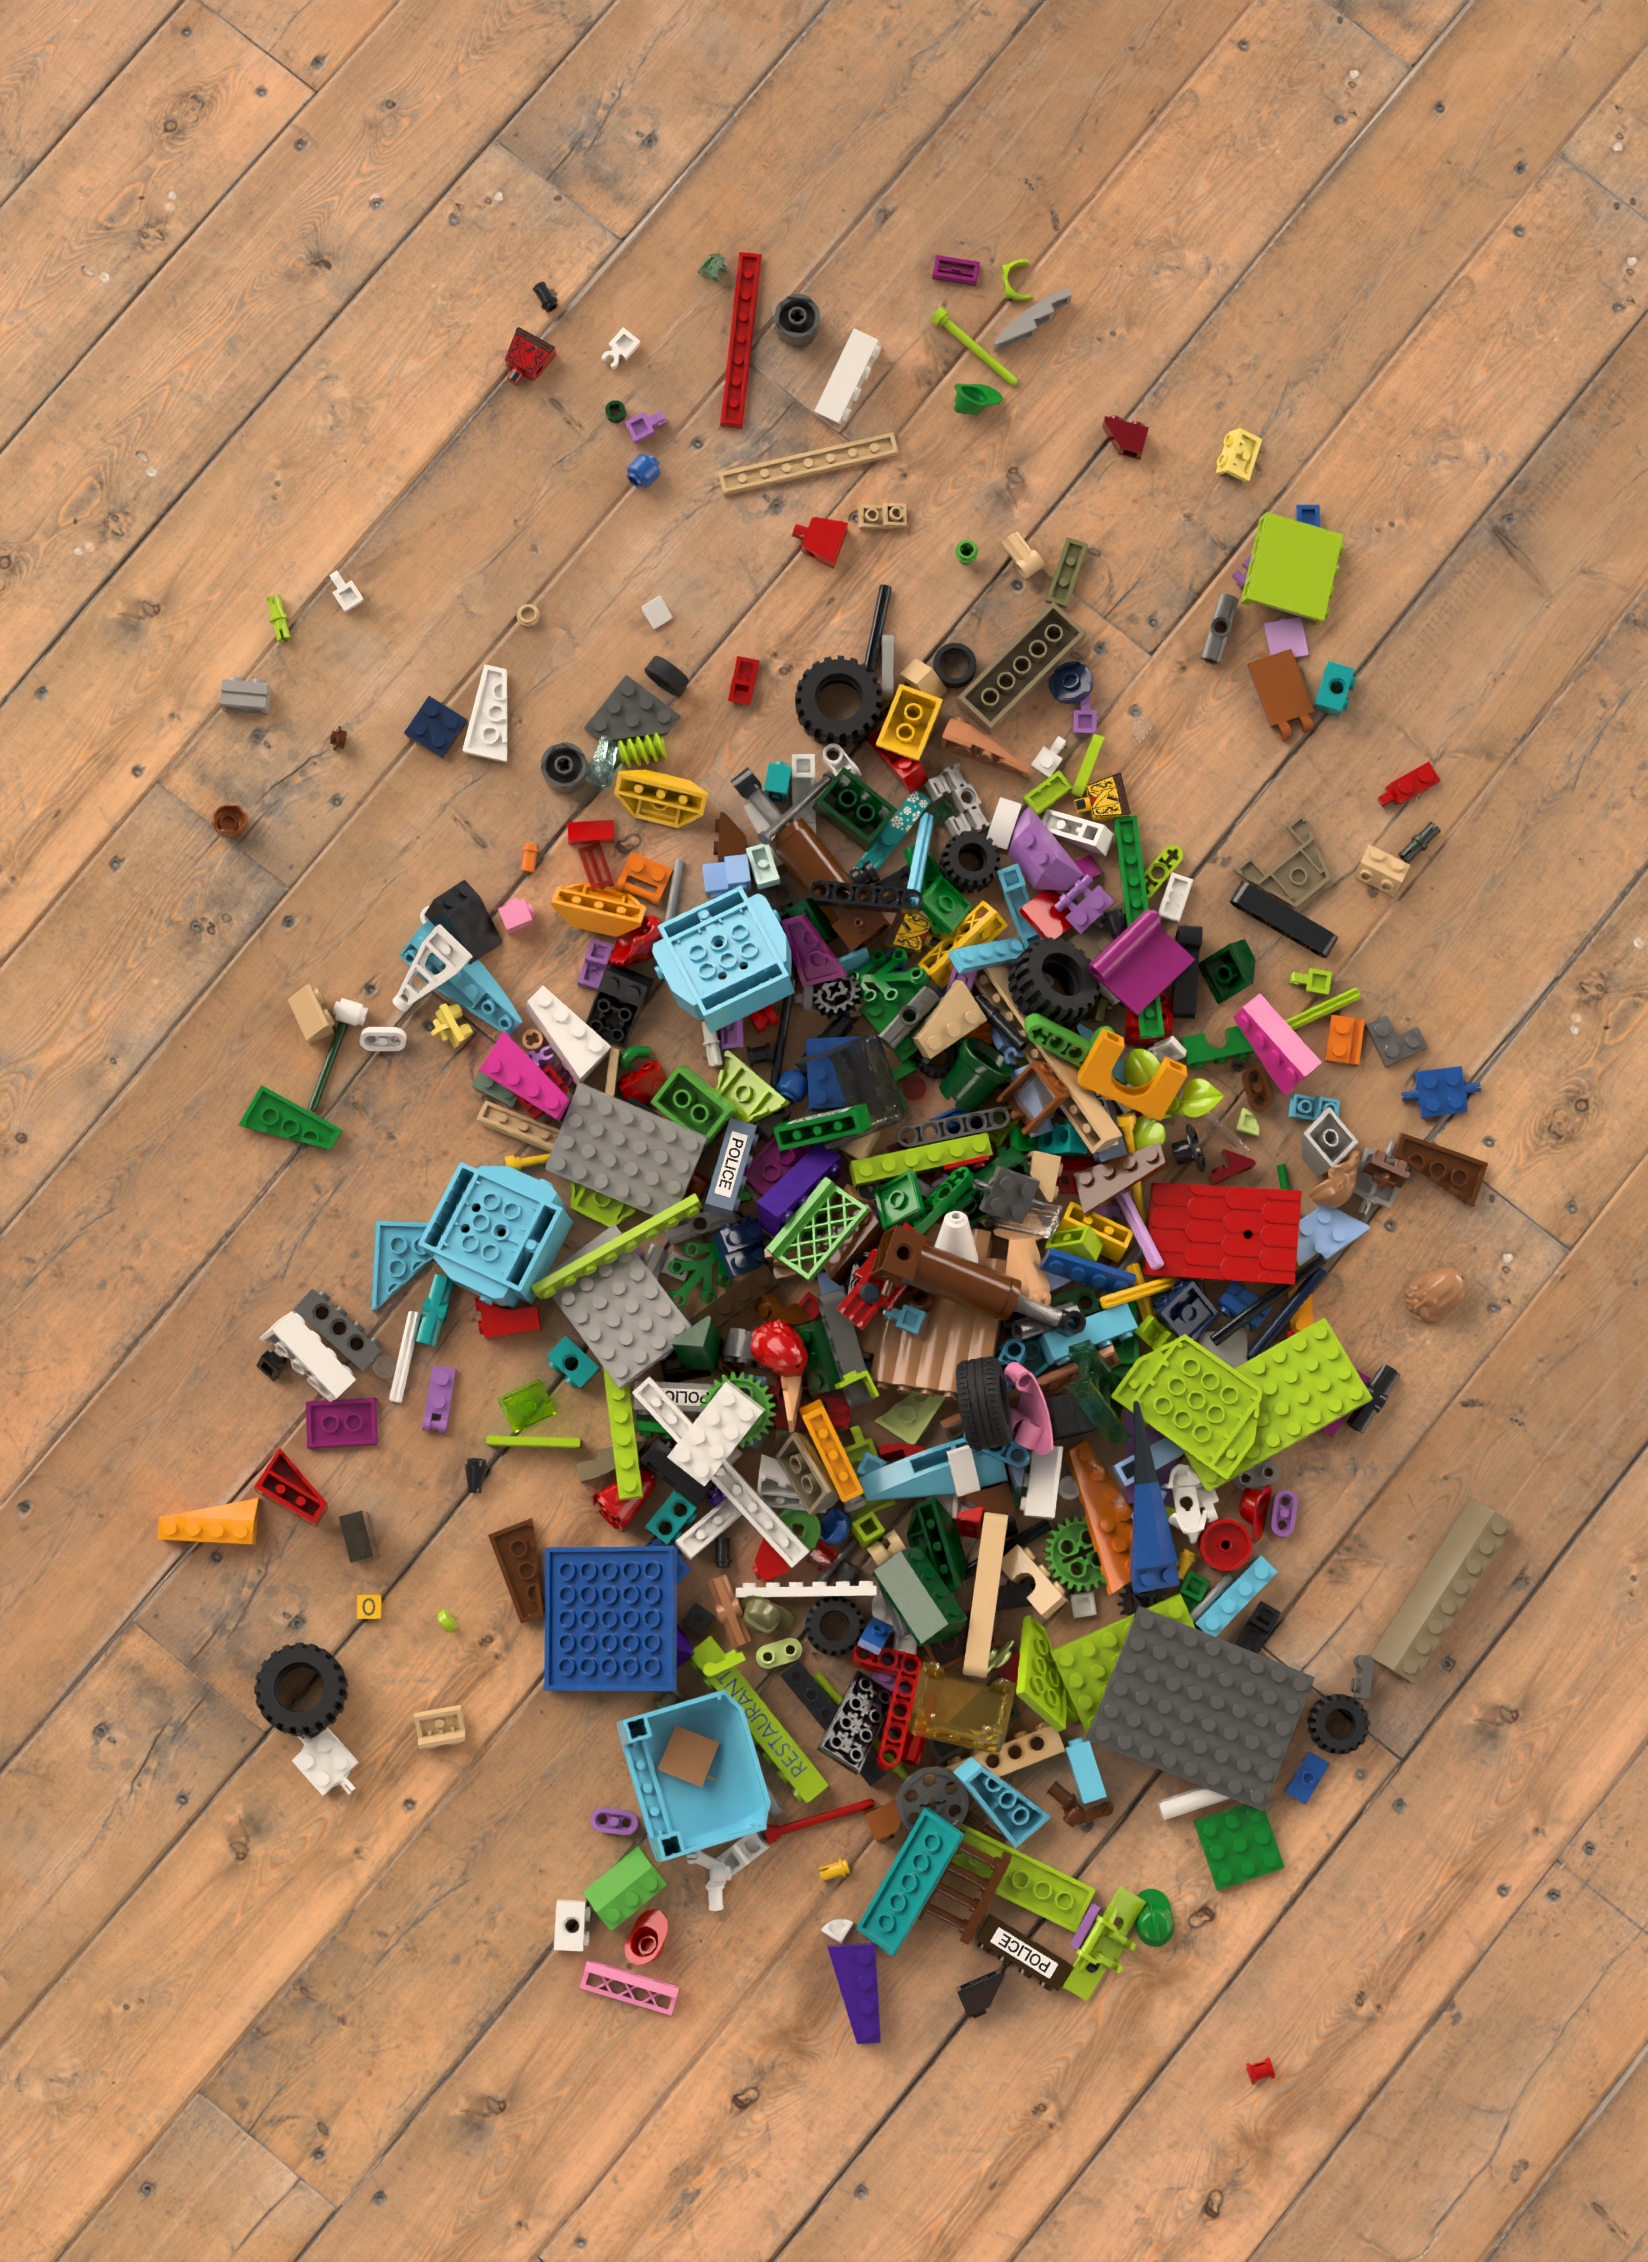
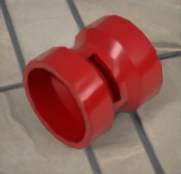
M770 1005L749 1015L759 1034L764 1032L768 1025L774 1026L779 1023Z

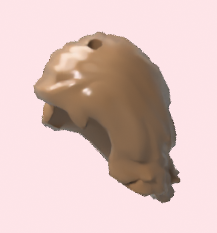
M1358 1151L1350 1153L1346 1159L1341 1160L1323 1174L1322 1183L1314 1186L1309 1194L1315 1204L1327 1209L1338 1208L1349 1200L1353 1194L1358 1168L1361 1164Z
M1453 1267L1438 1268L1414 1277L1412 1282L1407 1285V1289H1405V1295L1407 1296L1405 1302L1408 1304V1310L1419 1321L1425 1320L1427 1322L1439 1323L1447 1317L1448 1312L1455 1310L1465 1299L1468 1291L1467 1277L1464 1273Z

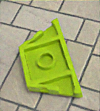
M728 1049L725 1051L726 1062L724 1069L720 1070L718 1085L715 1089L738 1108L737 1112L733 1115L736 1119L752 1124L790 1103Z
M571 1181V1209L608 1228L613 1224L616 1226L620 1225L639 1211L637 1208Z

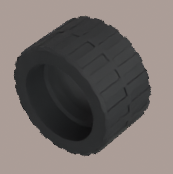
M1094 1389L1045 1399L1052 1426L1053 1441L1104 1428L1096 1390Z

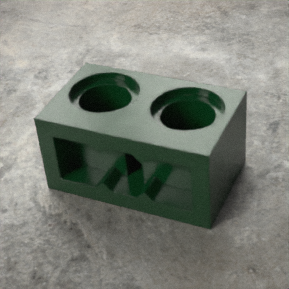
M1089 1285L1052 1296L1049 1305L1054 1308L1073 1302V1304L1078 1306L1085 1318L1101 1310L1093 1286ZM1083 1297L1088 1298L1091 1301V1308L1087 1310L1082 1309L1079 1306V1299Z

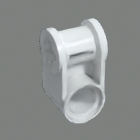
M829 744L824 748L822 761L835 777L843 767L857 777L862 776L859 768L838 744ZM830 751H835L838 753L839 758L832 761L827 758L826 754Z

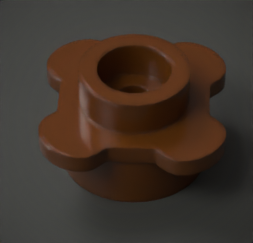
M338 726L336 731L332 730L330 744H333V751H336V748L344 749L347 731L341 730V726Z

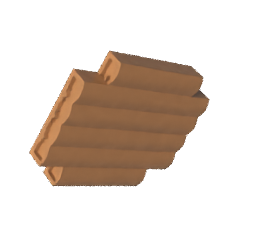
M933 1223L922 1234L931 1242V1246H935L942 1226L940 1224ZM971 1229L978 1253V1264L1006 1274L1007 1261L990 1258L993 1242L991 1232ZM876 1243V1244L872 1247V1249L870 1250V1252H871L873 1249H877V1250H878L880 1244ZM906 1291L894 1303V1308L902 1310L904 1304L913 1307ZM932 1294L934 1307L930 1312L926 1313V1318L918 1336L897 1329L895 1326L897 1321L884 1318V1308L882 1306L863 1330L856 1326L855 1333L863 1360L870 1361V1358H873L870 1377L877 1390L888 1391V1388L897 1389V1392L902 1394H911L912 1391L919 1392L924 1397L941 1395L944 1399L956 1401L958 1398L956 1366L965 1360L989 1356L995 1357L1002 1321ZM920 1297L917 1303L925 1302L927 1297Z

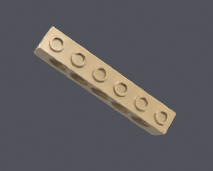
M1043 1722L1035 1726V1731L1027 1733L1026 1730L1013 1734L1014 1739L1005 1742L1004 1738L991 1743L992 1748L985 1751L980 1747L970 1751V1756L962 1760L960 1756L947 1760L948 1765L942 1768L954 1772L972 1757L1000 1777L1064 1752L1065 1748L1059 1733L1047 1722ZM1038 1736L1043 1740V1746L1040 1750H1033L1031 1748L1030 1741L1033 1737ZM1013 1745H1017L1021 1749V1755L1017 1759H1011L1008 1755V1749ZM990 1754H996L999 1758V1764L994 1768H990L986 1764V1758ZM928 1774L923 1778L925 1785L930 1786L935 1782L936 1777ZM955 1782L951 1785H945L947 1793H953L957 1789ZM931 1798L932 1803L937 1802L935 1798Z

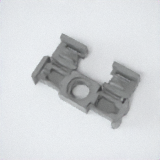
M959 763L954 764L951 768H945L939 776L929 779L924 784L933 802L941 798L945 792L950 794L955 802L960 816L957 818L952 816L945 821L952 837L956 834L960 836L962 831H967L968 833L972 828H974L973 830L976 833L981 832L992 823V821H986L979 808L981 801L972 784H966L958 769L961 766ZM961 794H967L971 799V803H964L961 799Z

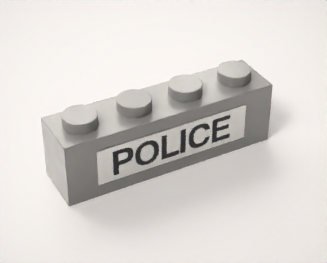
M634 1381V1390L644 1381ZM656 1382L681 1411L685 1412L686 1416L699 1417V1412H703L705 1409L700 1407V1404L707 1403V1400L702 1395L711 1394L707 1387H716L715 1384ZM633 1395V1410H638V1414L652 1415Z

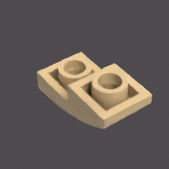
M884 503L883 505L860 504L858 506V529H891L907 526L906 504Z

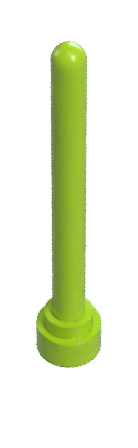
M940 307L932 315L930 321L934 325L941 328L945 327L1011 386H1015L1018 383L1015 376L950 320L948 312L943 307Z

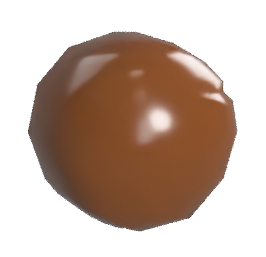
M226 804L219 806L212 816L213 828L223 837H237L245 830L247 825V813L239 805Z

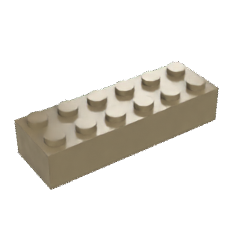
M1052 602L958 696L957 705L990 735L1084 641L1086 632L1057 604Z

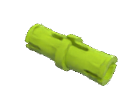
M273 595L274 599L268 596L266 600L271 613L269 619L274 625L277 642H285L284 638H286V641H289L291 636L286 622L288 616L284 613L281 595Z

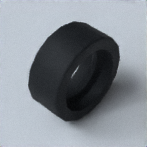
M949 643L937 651L934 657L933 670L946 687L957 689L966 686L972 681L976 671V658L969 647L961 643ZM959 653L967 659L968 670L962 677L950 678L943 673L941 662L946 655Z
M654 656L644 669L647 676L653 682L675 696H679L689 683V679L681 670L660 656Z

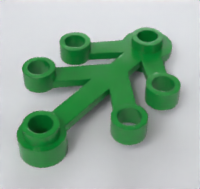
M902 948L896 949L892 954L893 959L875 974L869 973L878 965H883L887 960V956L882 950H875L871 955L872 960L861 969H853L848 972L849 977L854 975L856 980L859 981L862 987L863 998L871 1006L879 1001V996L875 990H869L866 984H875L885 995V999L889 1004H896L901 998L900 994L887 983L912 982L916 988H923L929 983L930 976L921 967H915L911 972L890 973L908 960V955Z
M713 1240L711 1243L702 1244L687 1242L683 1246V1252L687 1256H695L698 1253L704 1252L710 1253L704 1260H671L669 1262L668 1269L674 1274L695 1270L679 1290H671L667 1293L673 1302L676 1296H680V1302L675 1304L678 1309L685 1305L687 1294L701 1278L703 1287L701 1301L709 1305L717 1299L712 1289V1265L716 1260L718 1264L717 1285L728 1287L731 1284V1279L727 1274ZM690 1245H693L694 1251L692 1253L688 1252V1247ZM677 1262L679 1264V1269L677 1271H674L673 1265ZM722 1276H725L727 1279L724 1284L720 1281ZM708 1293H710L712 1296L709 1302L706 1301V1295Z

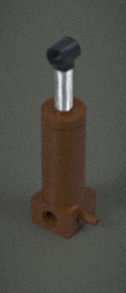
M748 767L730 781L744 799L749 800L757 807L756 810L770 826L782 816L773 802L765 795L761 782ZM803 818L787 823L775 834V838L769 843L772 851L809 896L810 885L816 880L855 883ZM819 888L815 891L814 896L818 898L823 897L826 894V890ZM842 890L838 893L837 898L845 900L849 897L850 893ZM862 894V895H861V897H860V900H861V901H863V902H869V901H870V899H869L868 897H866L865 894ZM817 905L832 923L833 929L852 952L865 947L891 925L880 911Z
M898 1225L893 1226L882 1235L869 1275L871 1278L884 1282L881 1291L882 1297L889 1298L893 1286L901 1288L907 1284L1004 1322L1009 1319L1013 1311L1054 1326V1329H1057L1065 1337L1079 1334L1086 1327V1319L1081 1312L1075 1310L1069 1312L1064 1309L1058 1310L1020 1295L1021 1280L925 1243L927 1237ZM1069 1318L1075 1323L1074 1329L1068 1326Z

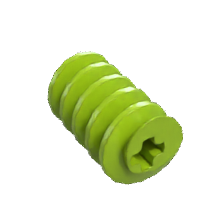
M654 733L653 740H651L648 734L645 735L644 742L638 736L636 737L635 744L628 738L626 746L621 740L618 741L622 767L625 762L629 768H632L633 761L640 766L642 759L645 760L646 764H649L650 757H653L655 762H658L659 755H662L664 760H667L663 736L660 738L658 733Z

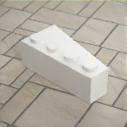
M855 328L853 329L816 406L815 412L818 415L839 425L843 421L846 422L852 411L850 407L853 401H857L862 390L861 386L864 380H867L872 369L871 367L881 351L882 344L878 339Z
M544 986L527 1001L526 1012L541 1034L545 1036L549 1046L556 1052L562 1061V1065L569 1071L573 1081L578 1086V1083H582L609 1056L611 1046Z
M291 1311L278 1319L260 1337L265 1344L270 1341L276 1347L274 1352L278 1356H284L291 1360L292 1368L301 1375L306 1374L308 1376L307 1382L329 1402L337 1399L356 1380L352 1376L353 1372L346 1365H342L336 1359L337 1355L330 1348H326L321 1343L320 1336L316 1332L310 1331L306 1327L304 1319L297 1313L294 1314Z

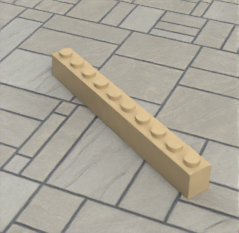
M1005 965L978 970L974 983L981 994L994 1007H998L1005 1019L1029 1041L1027 1047L1022 1050L1029 1063L1039 1061L1047 1063L1053 1069L1052 1073L1055 1077L1066 1085L1071 1097L1067 1098L1060 1108L1089 1150L1094 1154L1109 1149L1123 1136L1095 1094L1092 1091L1084 1090L1077 1084L1078 1070L1074 1064L1029 1040L1024 1026L1027 1015L1025 1013L1022 1014L1018 1010L1019 1006L1017 1003L1014 1004L1011 998L1013 994L1009 992L1008 969ZM1047 1087V1089L1049 1090V1092L1051 1093V1095L1053 1096V1098H1055L1056 1096H1055V1095L1051 1092V1090Z

